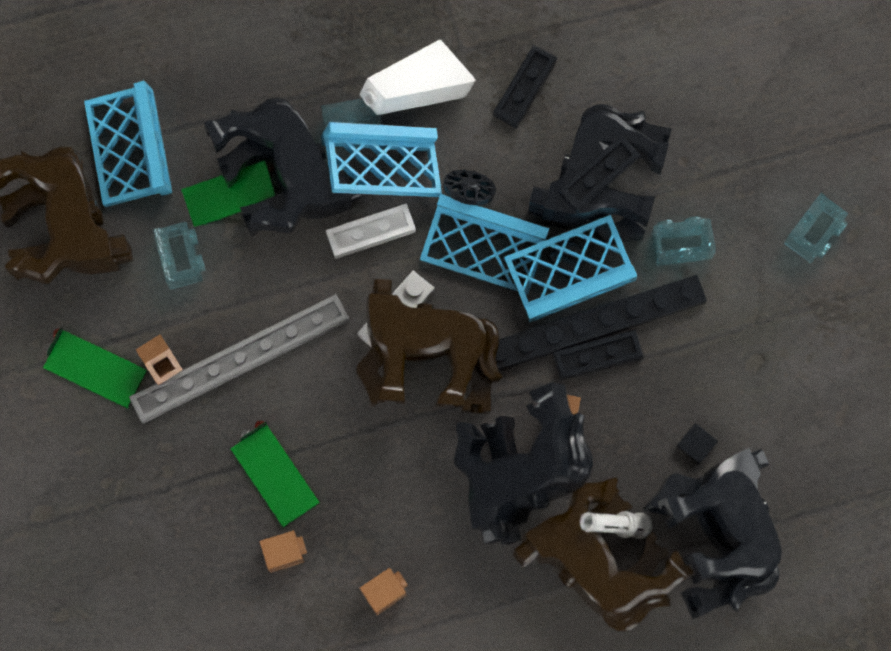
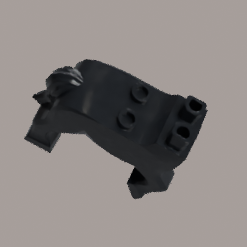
M279 97L270 98L249 112H239L231 109V114L223 118L204 122L205 131L208 137H211L216 153L225 148L226 144L236 136L247 138L230 153L217 158L218 167L228 188L237 182L242 169L249 163L256 160L273 159L276 179L282 192L261 202L240 207L241 216L251 237L261 230L291 233L296 228L301 217L306 219H323L350 210L352 202L363 198V194L332 193L329 167L324 162V159H326L325 151L320 143L315 144L306 123L285 99ZM341 171L338 173L339 184H352L355 181L348 174L343 176Z
M597 104L587 108L582 115L571 155L565 153L559 177L560 180L552 182L549 190L533 187L528 214L542 217L541 224L569 229L581 227L606 217L608 214L620 215L624 218L616 223L614 222L621 241L643 240L645 230L639 224L647 228L655 196L629 194L609 188L608 186L581 211L576 213L558 194V189L620 135L641 154L640 158L646 162L650 170L660 175L668 150V141L672 128L645 122L646 114L642 110L635 113H624L606 104ZM608 224L597 227L594 231L599 241L608 244L611 237ZM613 239V241H612V243H611V246H612V245H615L614 239Z
M551 382L529 392L532 400L538 403V405L531 403L526 405L530 415L539 420L543 426L529 454L517 452L514 439L515 419L513 417L500 416L495 418V424H487V422L481 424L480 426L486 438L474 424L457 423L456 433L458 439L453 459L454 465L469 480L468 500L472 529L481 530L484 544H493L501 541L502 545H509L522 540L518 526L527 522L532 510L549 507L550 501L576 491L584 486L590 477L593 457L584 438L585 415L582 413L572 415L565 384ZM487 441L491 451V462L483 460L480 455L482 447Z
M749 448L713 466L699 479L674 473L663 481L655 496L643 508L645 512L670 515V519L665 520L669 529L681 521L697 515L704 533L713 546L722 553L721 558H709L702 553H693L682 557L685 566L692 564L696 573L691 576L694 585L705 580H715L712 589L693 587L681 593L692 619L730 604L735 612H738L741 604L747 598L770 592L776 587L779 580L778 564L781 562L782 548L769 515V507L766 501L761 498L757 484L761 475L759 470L769 466V462L762 449L752 453Z

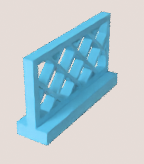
M145 81L134 83V88L84 101L103 206L109 207L158 193L162 196L173 193L153 89ZM133 97L134 106L128 114L118 108L124 99ZM106 105L110 109L103 120L100 121L95 118L93 107ZM115 112L126 117L118 130L107 125ZM131 121L139 126V131L133 140L123 134ZM105 128L115 133L107 147L99 142V136ZM120 137L131 143L123 156L112 151ZM136 147L143 150L144 157L138 166L128 161ZM109 154L120 159L111 173L104 169L103 164ZM125 163L135 169L127 183L117 177ZM140 173L148 176L150 187L138 190L133 187V184ZM114 180L124 185L118 196L109 198L108 189Z
M329 122L321 134L322 146H326L332 193L440 197L442 190L434 144L438 139L437 129ZM335 147H343L351 155L346 161H343L335 153ZM363 148H370L378 157L371 163L360 151ZM389 150H397L405 158L398 164L386 153ZM415 151H427L428 163L424 165L412 154ZM354 157L366 167L360 175L348 165ZM380 159L393 169L388 176L375 166ZM407 160L419 170L414 178L401 167ZM342 169L355 180L352 184H339L338 173ZM368 171L382 181L378 186L369 184L363 178ZM395 172L408 182L405 187H399L390 180ZM423 173L431 180L432 188H425L416 179Z
M440 194L420 261L518 292L508 275L510 273L509 269H505L499 256L513 248L515 252H518L517 246L525 242L538 244L546 241L549 228L481 206L464 204L449 196ZM441 214L452 217L458 228L442 235L438 227ZM458 220H461V221H464V222H467V223H465L464 225L460 226ZM473 224L480 226L484 237L469 243L463 229ZM485 228L494 232L487 234ZM437 230L440 237L434 239V235ZM460 231L467 245L451 252L445 238ZM499 233L507 235L512 245L496 252L490 238ZM512 237L517 238V239H521V240L518 241V242H516V243H514ZM442 240L449 255L439 260L428 257L431 245ZM487 240L494 254L478 261L472 247ZM469 249L476 263L467 268L459 267L454 256ZM451 258L454 265L444 261ZM496 258L503 272L494 277L485 275L481 265ZM520 258L521 263L514 266L515 270L523 266L528 275L529 270L526 264L532 261L529 259L524 261L523 258ZM538 263L536 264L531 278L533 279L537 270ZM478 267L481 273L472 271V269ZM505 275L508 282L500 280L498 278ZM528 282L525 289L526 295L529 294L532 282Z
M611 215L504 257L530 323L634 282L637 279L636 271L633 265H631ZM608 224L611 232L608 244L592 238L597 227ZM591 230L589 236L582 234ZM577 236L587 240L581 255L566 249L570 238ZM613 239L615 241L617 248L611 246ZM564 241L562 247L559 246V245H556L557 243H560V242ZM590 242L605 248L600 262L584 256ZM552 247L560 251L554 265L539 259L543 249ZM608 250L620 254L624 264L616 268L604 265L603 262ZM537 252L536 257L530 255L532 253ZM563 252L579 259L573 273L557 267ZM522 257L533 261L528 275L517 272L512 261ZM582 260L597 266L593 277L586 279L576 275ZM537 263L552 269L546 284L531 278ZM601 268L607 270L606 272L598 274ZM555 271L571 277L566 288L560 290L550 286ZM519 277L525 279L523 287L519 280ZM574 279L581 281L572 285ZM528 282L544 287L540 298L528 302L525 294ZM547 289L553 291V293L545 295Z

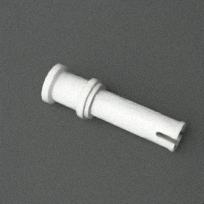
M623 511L617 515L587 512L582 515L580 520L581 528L583 530L586 529V532L616 533L622 538L633 536L637 539H644L649 536L652 530V521L643 512L633 514Z

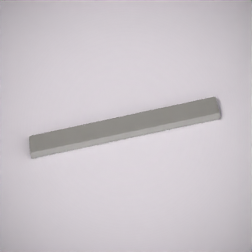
M337 294L182 370L160 385L156 383L129 398L141 423L144 424L350 321Z

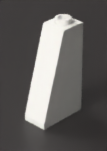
M440 39L367 78L359 95L376 115L464 98L476 79Z

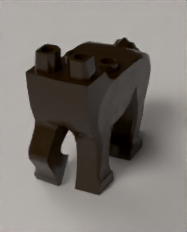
M58 147L42 156H33L21 151L20 155L16 154L0 159V189H3L14 179L20 178L29 182V184L22 186L11 194L0 196L3 224L8 228L16 224L24 211L34 206L46 205L45 219L51 238L50 242L46 244L8 250L11 260L5 264V268L17 281L22 278H28L43 284H49L64 268L76 273L92 275L120 271L119 264L134 261L131 245L129 242L127 243L124 234L110 237L105 229L100 228V226L104 225L101 209H98L88 180L83 172V159L78 151L71 147Z
M374 279L372 293H369L367 297L366 309L367 333L371 349L358 363L356 368L357 376L365 387L372 407H376L378 402L385 403V401L405 404V361L420 362L446 356L452 367L451 378L446 389L438 395L435 406L455 405L454 407L462 408L461 412L489 414L491 412L492 382L503 378L496 365V354L500 338L495 324L486 318L475 317L472 314L461 311L434 309L433 304L421 303L417 304V308L409 307L402 303L398 295H391L392 280ZM382 366H383V378H382V377L380 376V374L378 373V369L381 368ZM470 381L471 392L470 395L465 399V391Z
M615 477L601 482L585 483L584 486L572 492L567 512L550 517L527 532L522 537V544L514 549L512 555L523 568L535 559L539 564H551L557 567L560 571L558 577L568 589L573 587L594 612L603 616L604 621L609 627L616 631L627 632L635 628L646 617L648 612L654 608L670 607L671 600L668 594L680 583L691 577L694 572L688 565L685 566L682 557L676 550L671 554L666 547L662 548L656 541L657 536L653 531L644 542L643 555L640 560L631 568L618 571L615 559L602 537L597 532H586V529L583 530L581 528V517L587 512L617 515L620 512L629 511L633 508L628 501H624L618 494L620 491L616 486L619 480ZM591 503H598L595 508L590 511L588 510ZM671 554L666 560L662 573L651 577L658 564Z

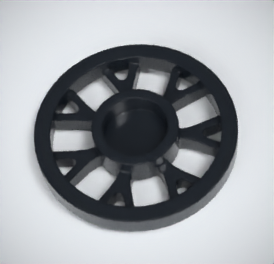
M453 170L445 176L443 182V189L448 196L468 205L487 204L494 199L496 193L493 181L486 177V175L474 170Z

